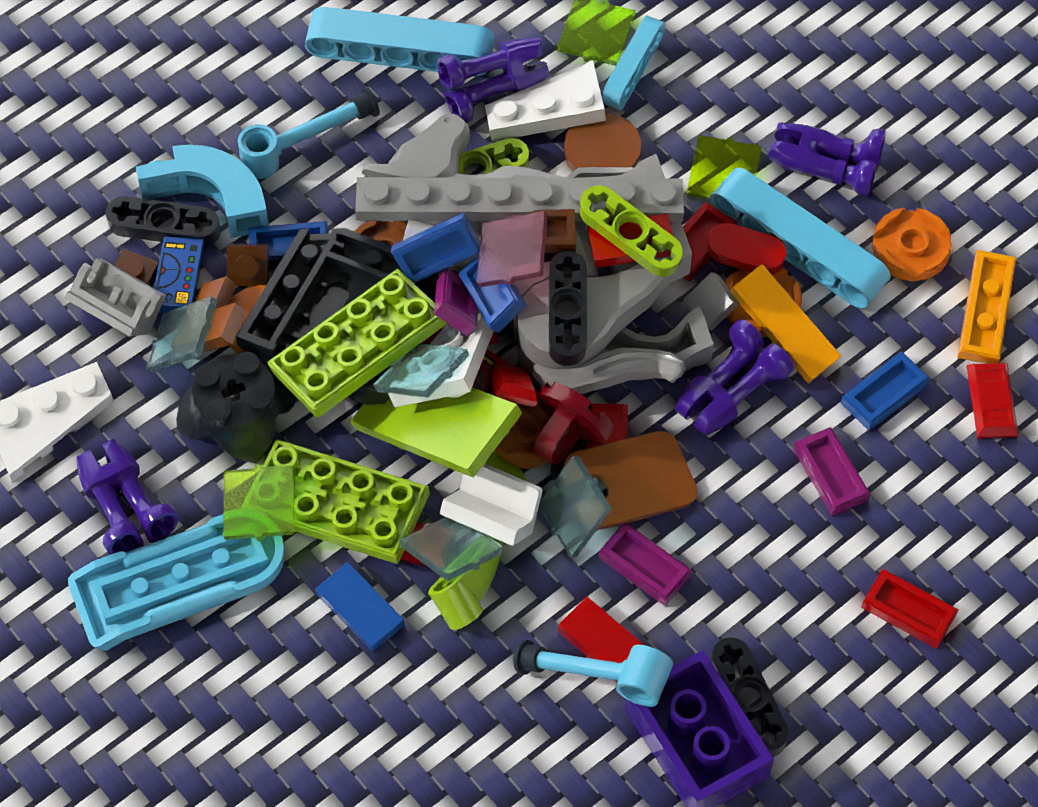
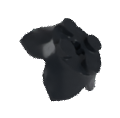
M243 352L241 354L223 355L214 358L196 369L194 373L195 379L179 403L176 417L177 430L194 440H203L209 436L214 437L222 449L232 457L256 464L272 446L276 435L277 416L288 413L295 406L297 397L271 372L268 365L259 361L254 353ZM240 395V399L236 401H231L230 397Z

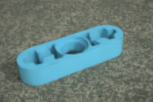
M648 15L644 17L606 83L602 95L603 104L620 111L624 108L660 45L665 31V22Z

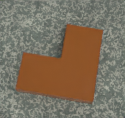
M223 277L202 284L174 348L176 353L186 358L233 344L246 314V310L237 303L229 304L235 291L236 283L227 277Z

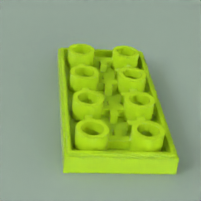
M396 269L267 363L271 372L318 419L448 323L434 315L435 303L399 269Z
M407 364L396 385L404 386L411 378L408 370L412 364ZM472 387L470 392L457 398H450L448 396L394 407L389 397L386 404H363L350 422L358 431L474 478L499 443L509 433L522 412L517 404Z
M276 439L242 510L260 513L269 518L276 526L398 564L430 495L429 486Z

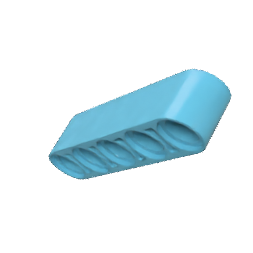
M319 7L312 11L305 48L310 54L321 58L438 72L437 60L447 54L454 55L458 60L464 61L492 54L495 37L491 30L479 25Z
M735 168L709 197L711 205L737 221V225L780 239L786 247V261L854 307L866 308L891 278L889 269L879 259L743 168Z

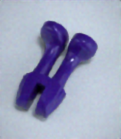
M522 38L503 41L499 45V51L471 60H458L454 55L450 54L438 58V75L443 86L449 89L444 91V97L451 114L458 115L466 123H470L474 117L473 105L478 101L510 90L515 92L521 91L549 77V69L544 61L523 65L524 62L543 55L544 50L541 39ZM493 70H503V73L486 80L458 87L463 85L466 79Z
M739 319L729 330L732 348L726 359L708 375L694 377L684 389L674 408L683 418L689 420L711 401L698 416L694 425L705 436L735 420L738 416L737 406L756 388L768 381L785 379L794 370L793 361L781 347L770 344L763 351L764 344L759 331L744 319ZM758 357L756 364L745 376L729 389L725 390L723 388L736 373Z
M114 438L101 444L108 463L102 467L90 450L76 456L78 475L83 490L88 498L98 500L111 527L103 536V545L108 554L111 555L120 551L126 553L144 546L139 531L129 521L117 497L116 492L120 490L137 515L141 528L150 543L165 539L173 532L179 522V515L176 509L170 504L153 505L149 501L137 479L140 474L139 464Z

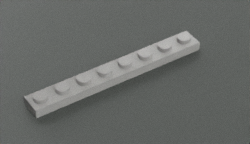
M357 177L356 221H408V219L413 221H446L463 212L469 221H534V210L575 209V221H583L579 212L583 192L591 186L602 185L610 188L647 217L668 214L670 222H683V179ZM603 200L598 204L592 202L591 211L594 213L599 209L605 211L606 202ZM610 215V221H614L615 218Z

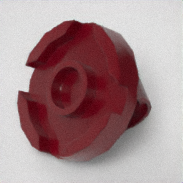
M546 382L536 395L539 406L551 418L540 432L535 443L534 452L537 456L553 465L560 463L566 457L578 438L592 444L603 445L614 432V425L604 412L597 418L588 408L592 402L563 384L554 382L550 386Z

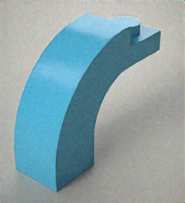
M203 145L172 146L175 159L167 161L156 160L146 165L136 166L143 199H156L182 193L206 195L218 202L225 211L231 238L248 235V227L269 226L265 200L258 180L244 163L231 154Z

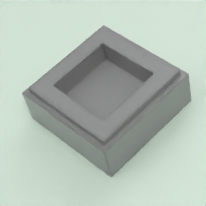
M712 272L684 298V301L691 310L701 306L708 329L711 331L740 304L730 293L729 288L721 277Z

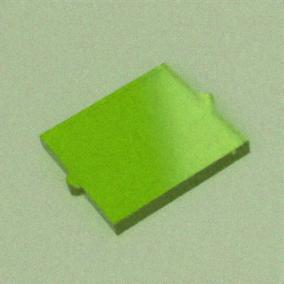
M574 0L557 45V51L582 57L585 62L594 60L616 66L635 17V10L609 4L608 0H603L602 2L596 0Z
M699 135L686 195L709 199L710 195L735 168H743L756 176L762 146L736 142L732 137H728L725 140Z
M257 464L251 469L224 471L223 537L225 540L256 538L257 541H262L264 537L295 534L293 465L262 467V465Z

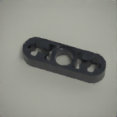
M128 196L117 197L106 207V218L109 228L114 234L121 237L163 242L164 236L203 239L204 246L208 247L213 245L221 234L218 216L215 211L208 207ZM125 212H131V216H127L125 221H119L118 217H123ZM161 215H169L174 218L173 224L164 229L156 228L152 225L155 218ZM186 219V223H183L184 229L182 230L181 220ZM140 220H145V224L141 225ZM202 222L208 223V226H205L202 232L196 231V228H199Z
M563 251L556 254L551 259L549 265L548 351L551 359L557 364L573 366L581 362L586 354L587 265L584 258L578 253ZM565 267L572 268V287H564L563 268ZM562 301H572L579 306V311L574 315L565 316L557 311L556 306ZM564 329H572V350H564Z
M724 638L714 646L711 663L749 720L753 719L750 723L759 736L761 724L758 717L766 711L769 712L764 714L763 723L769 732L776 731L777 734L772 744L766 738H763L762 741L771 755L775 757L786 746L789 734L788 726L747 644L737 638ZM725 652H729L732 657L740 656L737 670L741 677L735 681V671L729 662L721 663ZM746 687L753 688L760 693L762 701L757 706L746 707L738 701V691Z

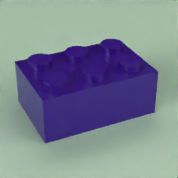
M704 650L672 667L656 706H642L626 699L625 711L686 807H717L770 777L774 762L773 756Z

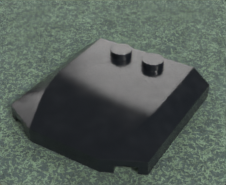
M332 228L331 234H310L309 229H300L236 335L237 345L245 352L254 353L261 363L268 365L267 362L393 271L399 269L403 273L391 253L392 246L346 228ZM432 275L414 283L435 303L437 280ZM417 346L350 394L348 398L366 405L386 404L389 399V392L399 381Z

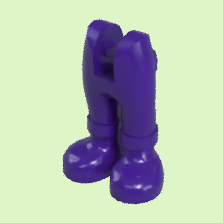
M778 123L774 133L777 141L771 144L767 154L768 159L786 170H794L819 177L838 185H842L845 182L857 194L867 197L870 195L884 148L885 130L873 129L864 142L854 143V139H844L813 126Z

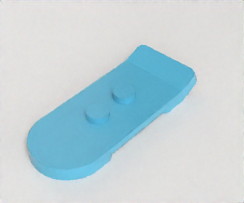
M238 510L211 518L207 524L126 553L120 551L87 564L70 575L68 585L90 644L101 651H106L126 639L262 590L276 579L283 567L285 557L283 538L277 526L266 516L253 511Z

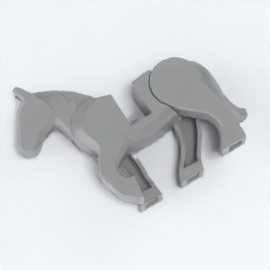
M445 114L439 117L421 134L402 144L388 164H365L362 170V174L367 177L665 178L657 154L642 160L635 168L582 167L577 168L567 177L516 166H504L487 174H459L458 161L470 141V129L468 124L455 114ZM417 221V222H421V223H425V224H429V225L435 226V225L440 224V223H442V222H444V221ZM469 221L478 238L487 240L486 246L496 252L527 304L510 321L513 342L517 344L519 368L527 369L531 382L537 389L540 390L546 382L550 386L554 382H558L579 394H584L630 380L641 381L658 378L674 383L676 379L682 377L688 368L701 366L712 361L714 343L701 306L689 312L666 335L656 337L639 335L626 328L630 322L646 311L671 283L690 274L692 251L681 222H672L670 224L673 236L681 243L683 249L680 267L674 274L661 277L652 274L637 262L622 271L598 276L585 227L587 224L584 221H575L576 253L584 258L587 265V346L585 357L581 362L573 366H562L551 359L548 351L549 265L551 259L558 253H534V221ZM669 256V257H663V258H657L656 260L659 261V262H660L662 259H664V258L670 260V256ZM565 267L563 268L564 287H572V268ZM562 301L556 306V309L562 315L571 316L579 311V306L572 301ZM564 329V350H572V329Z

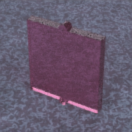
M545 211L520 216L513 213L509 218L482 223L477 284L480 288L503 283L513 285L515 281L543 276L547 214Z

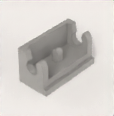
M96 258L92 266L87 263L81 266L70 291H67L64 299L128 336L149 335L166 295L104 259Z

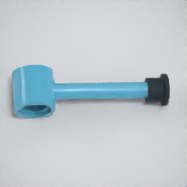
M365 87L362 89L361 94L350 98V103L278 135L265 125L256 124L248 126L242 130L238 137L240 161L251 170L256 179L268 178L279 168L281 150L355 117L360 120L369 115L373 117L379 116L380 110L372 91Z
M530 640L520 641L516 646L513 656L514 668L519 674L527 675L531 671L541 673L547 669L618 681L616 691L622 697L635 704L653 707L658 704L673 667V661L669 656L645 645L633 646L627 660H624L622 663L548 652L545 647L535 646Z

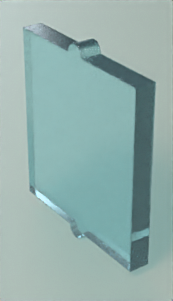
M214 297L204 298L162 315L156 338L152 341L153 348L146 369L155 372L201 356L207 333L212 328L211 319L217 302Z
M419 344L392 363L391 367L373 385L378 392L428 398L446 379L453 376L452 373L466 360L469 353L467 348Z
M572 456L539 504V508L552 527V535H557L570 558H575L579 555L612 510L597 486L598 479L592 478L579 456Z
M447 517L433 524H424L423 529L400 539V545L403 549L447 581L471 569L478 570L481 564L503 553V546L486 534Z

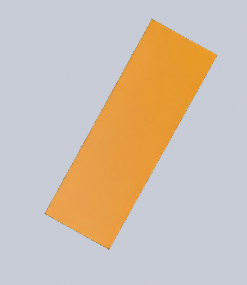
M976 250L957 358L985 364L999 363L1016 257Z
M763 264L730 290V293L770 340L790 356L794 368L808 384L840 359L841 355Z

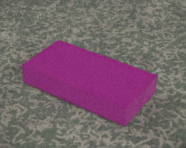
M448 267L437 275L434 315L469 336L477 326V306L458 275L459 273Z
M831 427L794 442L793 450L831 516L869 501L870 492Z
M627 523L622 524L598 552V558L664 606L669 603L687 582L692 573L691 569Z

